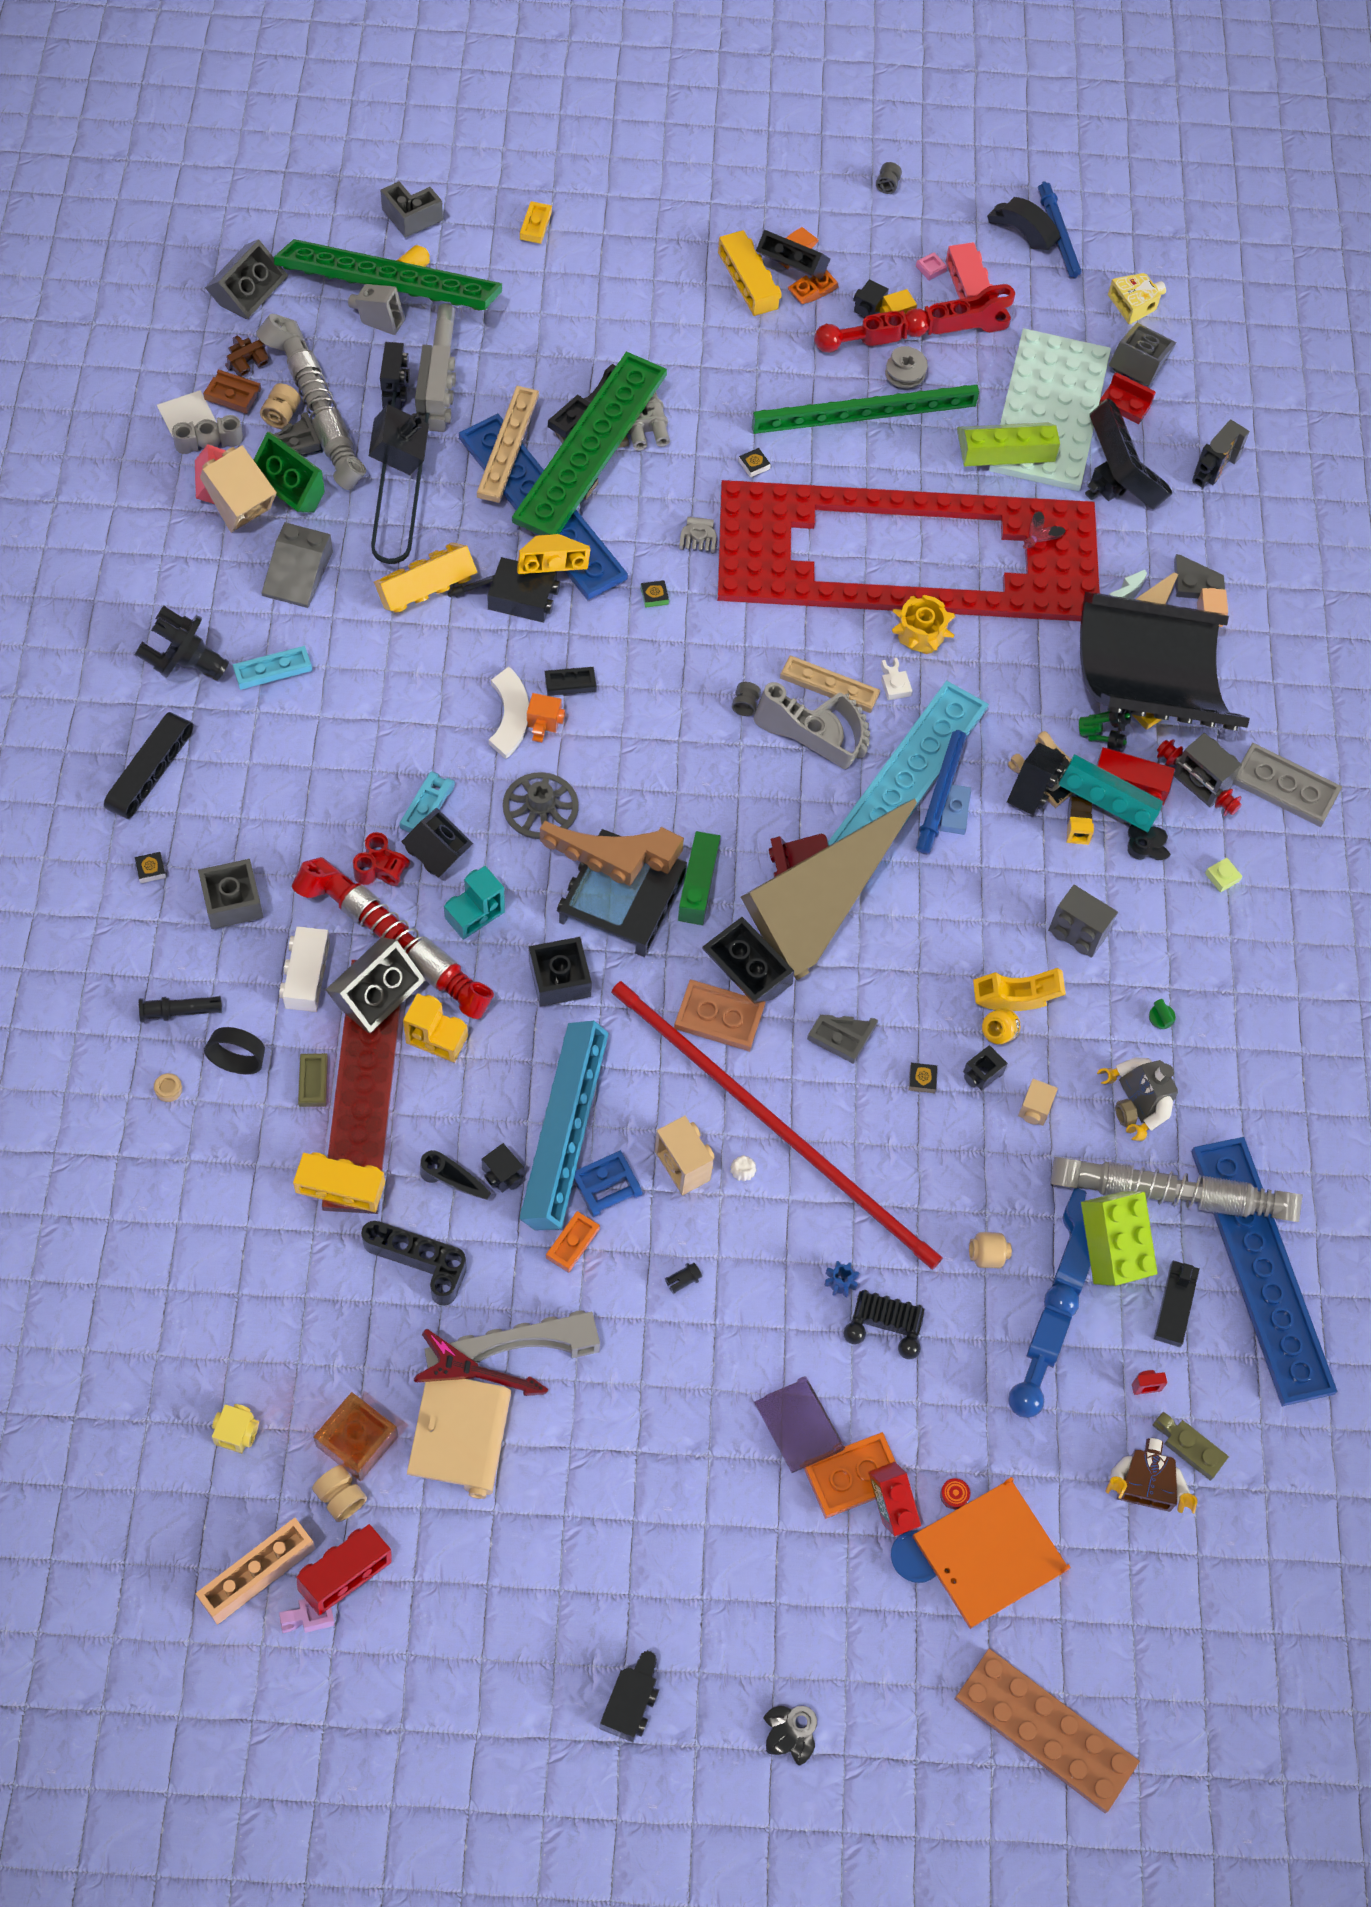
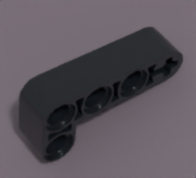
M370 1221L363 1226L361 1234L366 1251L433 1274L430 1282L431 1296L438 1305H449L455 1300L467 1268L466 1257L461 1249L380 1221ZM400 1242L408 1244L403 1250L394 1248ZM425 1251L434 1253L433 1257L429 1259H424L420 1255ZM451 1260L460 1262V1265L455 1268H450L446 1264ZM441 1285L450 1287V1290L446 1293H439L436 1289Z

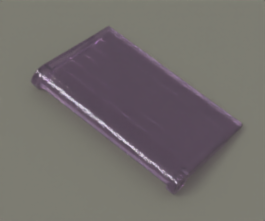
M806 1376L799 1378L796 1383L754 1401L791 1473L833 1456L845 1449Z

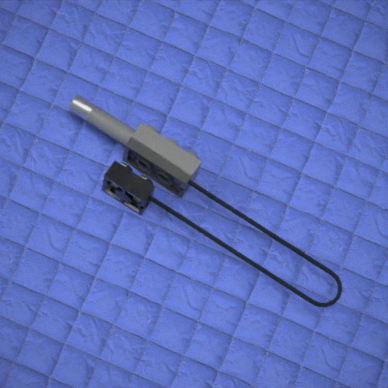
M447 303L441 304L438 307L433 347L432 345H422L415 407L417 412L416 418L419 415L422 416L424 422L429 424L428 431L445 432L446 423L451 422V409L448 407L453 405L454 392L451 389L452 386L455 387L456 372H452L455 369V357H451L455 308ZM385 342L380 373L383 408L389 404L401 410L402 401L407 400V387H405V384L409 383L410 369H406L408 367L409 354L404 352V343ZM383 463L371 541L372 554L382 563L397 564L404 561L410 554L423 463L418 467L406 552L397 558L390 559L382 557L375 550L387 464Z

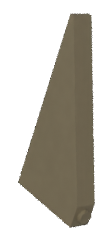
M915 799L901 804L741 896L761 936L794 970L796 980L809 974L808 968L815 965L916 806L917 802Z

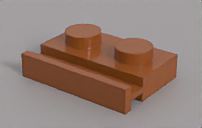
M218 369L216 377L212 378L203 393L204 400L247 414L257 398V393L261 391V384Z

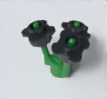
M1123 709L1122 713L1107 711L1080 717V735L1082 737L1088 736L1089 741L1108 742V749L1120 752V749L1124 750L1127 744V736L1122 734V731H1125V726L1130 724L1131 715L1133 714H1130L1131 710ZM1110 722L1114 728L1118 727V731L1111 730L1109 737L1098 735V733L1103 731V723Z

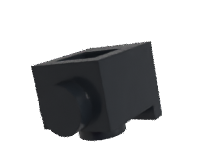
M988 1045L966 1063L963 1071L965 1073L964 1079L971 1087L977 1086L982 1091L995 1079L1000 1078L1004 1074L1008 1063Z

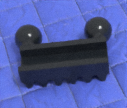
M867 1290L859 1291L852 1322L844 1328V1338L850 1344L856 1345L861 1343L866 1336L863 1324L903 1334L906 1337L899 1342V1354L905 1359H914L919 1355L921 1349L917 1338L925 1308L922 1305L914 1306L911 1302L903 1303L900 1299L891 1300L889 1296L880 1297L878 1293L869 1294Z

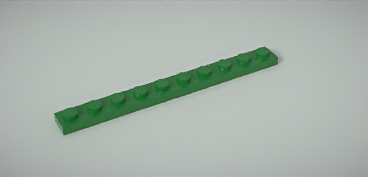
M977 384L963 385L960 387L753 412L752 430L753 434L976 407L980 391Z

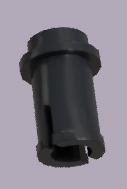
M686 1263L685 1268L665 1278L667 1286L679 1281L669 1288L673 1294L692 1282H699L698 1279L702 1277V1274L695 1263Z

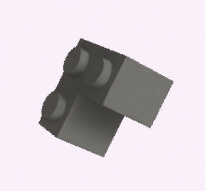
M398 181L380 190L382 210L404 237H408L443 220L442 200L431 187L411 195L401 182Z

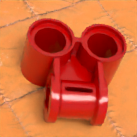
M373 832L365 839L366 852L357 854L353 859L354 878L356 882L362 885L371 884L378 878L389 885L397 886L400 882L399 877L404 869L409 867L410 861L403 854L389 850L388 839L384 834ZM374 847H381L382 849H380V850H373L372 848H374ZM363 867L370 868L368 870H360Z

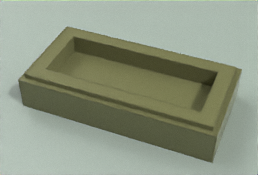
M327 1053L300 1054L299 1107H326Z

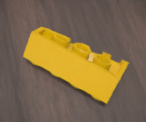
M451 542L445 545V550H435L429 553L430 559L416 560L408 565V570L405 571L404 568L398 569L374 581L384 609L394 613L400 612L407 608L406 604L413 601L415 603L425 601L429 598L428 595L435 591L436 593H442L449 590V585L458 582V584H462L471 580V575L478 572L468 546Z

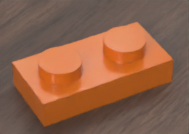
M576 1211L546 1253V1259L569 1273L600 1230V1225Z

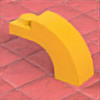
M1059 968L1024 978H1009L994 972L973 979L976 1004L992 1010L1009 1009L1011 1011H1025L1047 1006L1046 1001L1066 995L1063 971Z

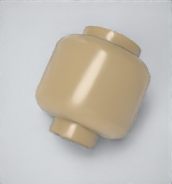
M979 1232L974 1239L971 1238L969 1257L970 1260L975 1262L977 1267L1002 1268L1006 1259L1011 1258V1243L1006 1242V1238L1002 1233Z

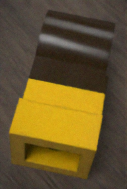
M1071 796L1069 799L1066 843L1089 845L1094 833V823H1092L1091 814L1092 803L1082 797ZM1074 833L1085 834V835L1082 836V837H1077V836L1074 835Z

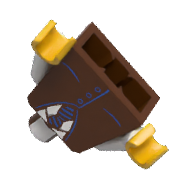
M1155 1438L1146 1439L1145 1451L1135 1450L1131 1456L1123 1457L1111 1470L1110 1481L1105 1492L1109 1494L1110 1490H1115L1117 1492V1500L1168 1512L1172 1511L1178 1501L1177 1511L1179 1513H1183L1184 1507H1188L1191 1509L1192 1514H1195L1198 1500L1194 1495L1190 1494L1181 1470L1176 1467L1175 1459L1162 1455L1163 1441Z

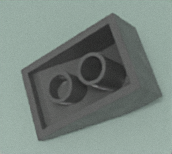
M1136 323L1119 342L1109 366L1116 373L1126 374L1134 378L1135 382L1149 386L1177 342Z
M284 522L275 543L262 596L308 608L333 553L331 534Z

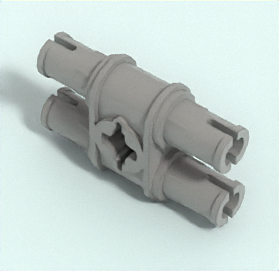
M656 392L628 432L631 436L633 447L637 451L647 447L645 432L653 431L656 444L659 447H664L670 442L666 428L668 419L664 415L663 402L658 399Z

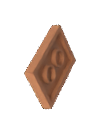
M690 979L674 1028L750 1051L766 1002L754 1004L745 995Z

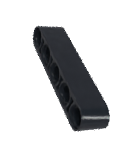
M172 712L166 713L106 795L104 808L126 819H130L191 736L194 727L193 722Z

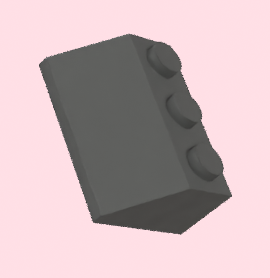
M258 239L246 244L205 288L221 307L248 319L284 281L288 274L281 266L274 265V257Z
M381 937L339 976L326 991L341 1011L366 1032L371 1033L426 979L397 940Z

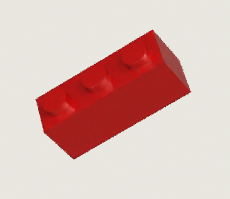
M1104 747L1096 766L1162 800V805H1164L1175 768Z
M370 1524L363 1529H356L341 1545L331 1547L325 1552L323 1558L314 1564L306 1565L300 1570L298 1576H296L297 1590L320 1616L391 1563V1548Z

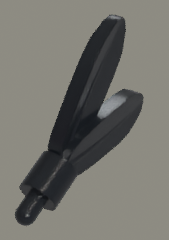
M494 575L464 587L462 585L455 587L452 592L448 593V597L455 596L457 598L462 596L466 591L493 581Z

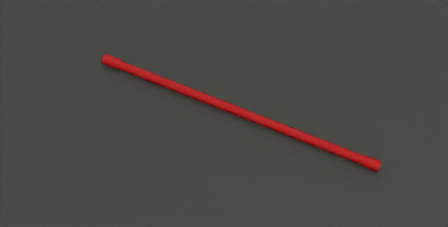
M620 981L613 987L611 993L641 1016L905 1244L931 1270L936 1268L943 1259L941 1255L895 1219L643 1002L626 984Z

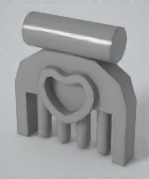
M687 517V525L681 531L679 549L683 550L684 538H686V549H689L690 539H692L693 550L696 549V544H699L698 549L702 550L703 542L706 540L705 551L709 550L710 541H712L711 553H715L717 535L713 529L714 519Z

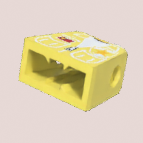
M1141 273L1112 279L1108 296L1126 322L1132 324L1157 309L1161 295L1166 293V287L1163 281L1153 283L1147 274Z

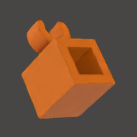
M532 693L527 710V727L533 728L532 734L534 735L532 741L542 743L545 731L556 733L558 723L563 724L565 709H562L561 698Z

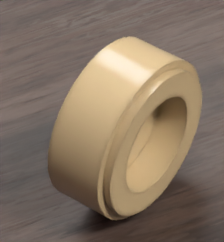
M166 1073L155 1080L154 1091L161 1101L172 1102L180 1097L182 1084L176 1075Z

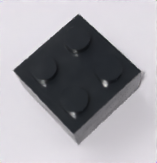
M581 937L528 946L529 964L539 1007L591 997L592 982Z

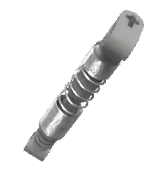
M270 314L257 330V337L265 345L286 353L288 369L295 385L299 387V394L303 396L302 402L307 405L306 411L311 414L310 420L323 451L331 459L335 467L334 480L342 488L351 490L365 475L366 468L354 455L352 439L333 400V395L329 391V386L325 382V377L322 374L319 363L314 353L308 349L297 322L277 314Z
M1054 1157L1050 1181V1184L1098 1190L1100 1194L1105 1196L1122 1191L1145 1192L1146 1201L1154 1199L1158 1200L1159 1204L1163 1203V1201L1172 1202L1174 1207L1178 1204L1179 1199L1186 1200L1188 1209L1192 1207L1194 1201L1198 1202L1199 1211L1224 1213V1215L1232 1214L1238 1217H1247L1257 1212V1216H1261L1264 1213V1217H1268L1271 1214V1218L1295 1222L1300 1220L1302 1194L1276 1190L1273 1194L1270 1189L1266 1193L1265 1189L1261 1188L1258 1191V1188L1253 1187L1251 1183L1208 1176L1202 1177L1201 1175L1198 1177L1197 1183L1189 1182L1187 1173L1184 1174L1183 1180H1177L1178 1175H1174L1173 1171L1169 1174L1159 1173L1158 1168L1155 1172L1145 1171L1144 1166L1140 1170H1135L1133 1165L1111 1161L1096 1164Z

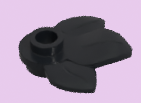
M1131 824L1128 829L1130 837L1128 853L1133 858L1141 860L1149 856L1155 860H1165L1170 857V852L1163 846L1168 839L1165 830L1159 827H1151L1146 832Z
M776 1706L770 1709L763 1717L765 1722L773 1728L766 1740L767 1753L780 1755L791 1752L797 1765L804 1764L815 1749V1740L812 1734L817 1727L815 1712L807 1706H797L793 1709L785 1706ZM798 1716L806 1717V1727L800 1728L797 1725L796 1719Z

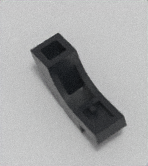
M1013 197L1008 203H999L987 215L989 223L1007 224L1019 229L1028 239L1031 249L1049 250L1061 238L1056 225L1047 213L1036 204L1024 198Z

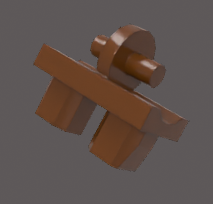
M238 335L232 338L234 345L228 347L231 354L226 356L227 363H225L228 371L233 369L238 376L242 377L250 372L251 368L247 363L248 361L253 359L257 367H262L268 363L269 357L265 351L266 345L260 340L251 343L249 338L242 340Z

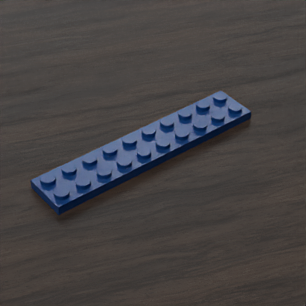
M498 413L459 432V440L484 471L503 423V419ZM523 443L520 446L503 493L515 510L518 509L544 471ZM575 510L559 534L588 545L590 547L588 569L564 572L584 597L589 600L627 580L628 573L579 512Z
M1245 1137L1193 1147L1191 1152L1199 1175L1202 1177L1208 1176L1225 1180L1230 1179V1181L1251 1183L1253 1187H1257L1258 1191L1263 1188ZM1214 1212L1217 1226L1281 1406L1335 1395L1338 1392L1275 1219L1271 1218V1214L1268 1217H1264V1213L1261 1216H1257V1212L1247 1217Z

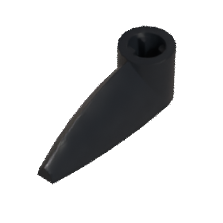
M430 1150L422 1155L420 1175L426 1182L435 1183L440 1181L468 1195L485 1200L489 1199L491 1192L469 1172L447 1156L435 1150ZM428 1164H436L437 1169H428Z

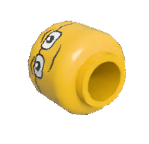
M998 1009L988 1013L982 1023V1032L985 1038L994 1044H1004L1014 1040L1019 1035L1021 1029L1018 1016L1009 1009Z

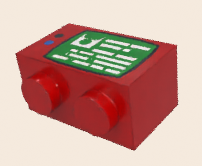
M896 1462L869 1471L868 1474L883 1525L894 1536L920 1527L921 1523L907 1473Z

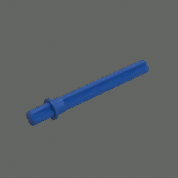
M1043 181L1038 186L1041 196L1040 203L1045 207L1047 215L1052 219L1059 231L1061 238L1057 241L1068 275L1069 277L1077 278L1082 271L1057 204L1058 197L1053 193L1050 183Z
M961 730L952 732L924 823L919 828L920 836L916 850L922 854L931 852L934 839L939 835L937 829L967 737L966 733Z

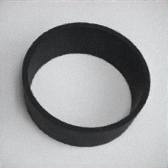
M221 1027L212 1033L204 1048V1053L208 1060L219 1068L237 1074L248 1075L261 1070L265 1046L258 1037L245 1030ZM219 1043H228L242 1047L254 1056L233 1053L223 1048Z

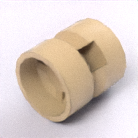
M279 383L274 385L268 399L260 409L261 418L268 425L283 429V427L289 424L293 413L301 402L299 393L287 384Z
M343 1465L335 1466L327 1471L312 1487L313 1492L321 1501H324V1503L329 1502L326 1508L336 1522H341L353 1515L367 1500V1496L357 1484L351 1485L353 1479Z

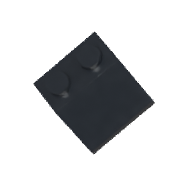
M437 807L422 819L401 841L405 845L407 852L417 857L424 864L425 869L438 878L473 844Z

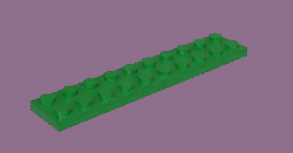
M293 239L274 256V265L282 266L287 270H301L306 274L324 275L328 279H343L348 283L393 286L397 288V292L408 293L412 297L422 296L432 301L450 302L454 306L464 305L472 307V309L478 311L486 310L502 292V283L296 239Z
M626 351L513 514L512 523L538 535L559 534L667 376V369Z

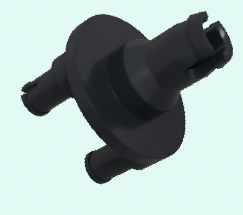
M163 605L155 618L157 620L151 631L171 642L166 652L160 653L142 641L134 655L153 665V669L160 672L166 678L176 664L183 668H195L206 676L212 677L213 680L218 681L226 670L229 661L207 648L202 638L195 635L202 617L195 615L191 620L185 615L183 617Z

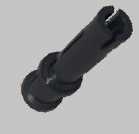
M221 996L169 1000L167 997H162L161 1000L144 1001L143 998H140V1022H145L146 1019L159 1018L167 1021L171 1019V1016L222 1013Z

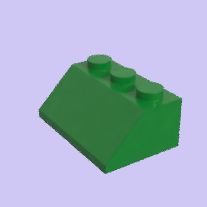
M267 432L253 459L277 492L276 496L298 512H315L325 492L322 470L274 434Z

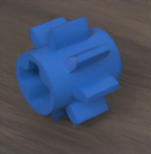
M836 1261L834 1270L827 1268L825 1274L830 1278L825 1280L824 1285L831 1287L833 1296L839 1293L847 1297L849 1289H857L858 1283L853 1280L858 1278L859 1272H853L850 1262L845 1265Z

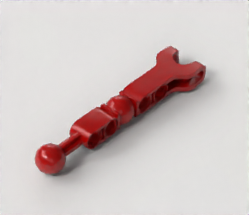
M1008 284L993 285L985 288L976 296L936 303L930 307L925 306L924 310L913 308L904 313V310H901L900 312L890 311L869 315L864 318L862 326L839 329L833 324L826 323L819 326L816 330L814 342L816 347L822 352L831 353L836 351L842 342L861 339L866 345L876 346L897 342L902 338L907 339V335L920 337L926 332L928 335H931V333L943 334L972 328H982L989 333L1005 330L1009 327L1011 316L1005 308L1014 303L1015 290ZM1001 294L1008 295L1006 297H998Z

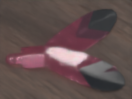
M1038 511L1032 517L1029 537L1024 541L1023 548H1031L1036 542L1060 538L1065 533V529L1059 526L1043 529L1045 518L1043 513Z

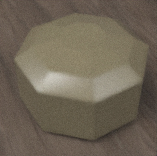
M1128 1099L1118 1101L1115 1111L1120 1124L1128 1127L1130 1124H1136L1138 1114L1134 1103Z

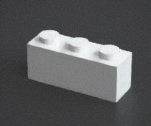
M297 926L295 936H290L289 951H291V957L285 961L284 975H287L286 982L281 983L279 998L283 999L285 1009L317 1012L330 946L328 930Z

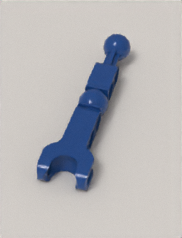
M1074 1188L1062 1216L1064 1225L1069 1231V1239L1052 1287L1045 1294V1308L1026 1357L1032 1359L1024 1382L1018 1383L1009 1392L1008 1402L1010 1408L1019 1417H1034L1044 1407V1395L1040 1386L1047 1367H1054L1072 1316L1079 1309L1078 1296L1082 1291L1091 1266L1081 1202L1085 1201L1087 1193L1080 1188Z

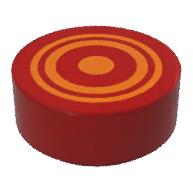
M958 1478L947 1480L940 1491L941 1501L950 1509L956 1510L967 1504L970 1498L969 1486Z

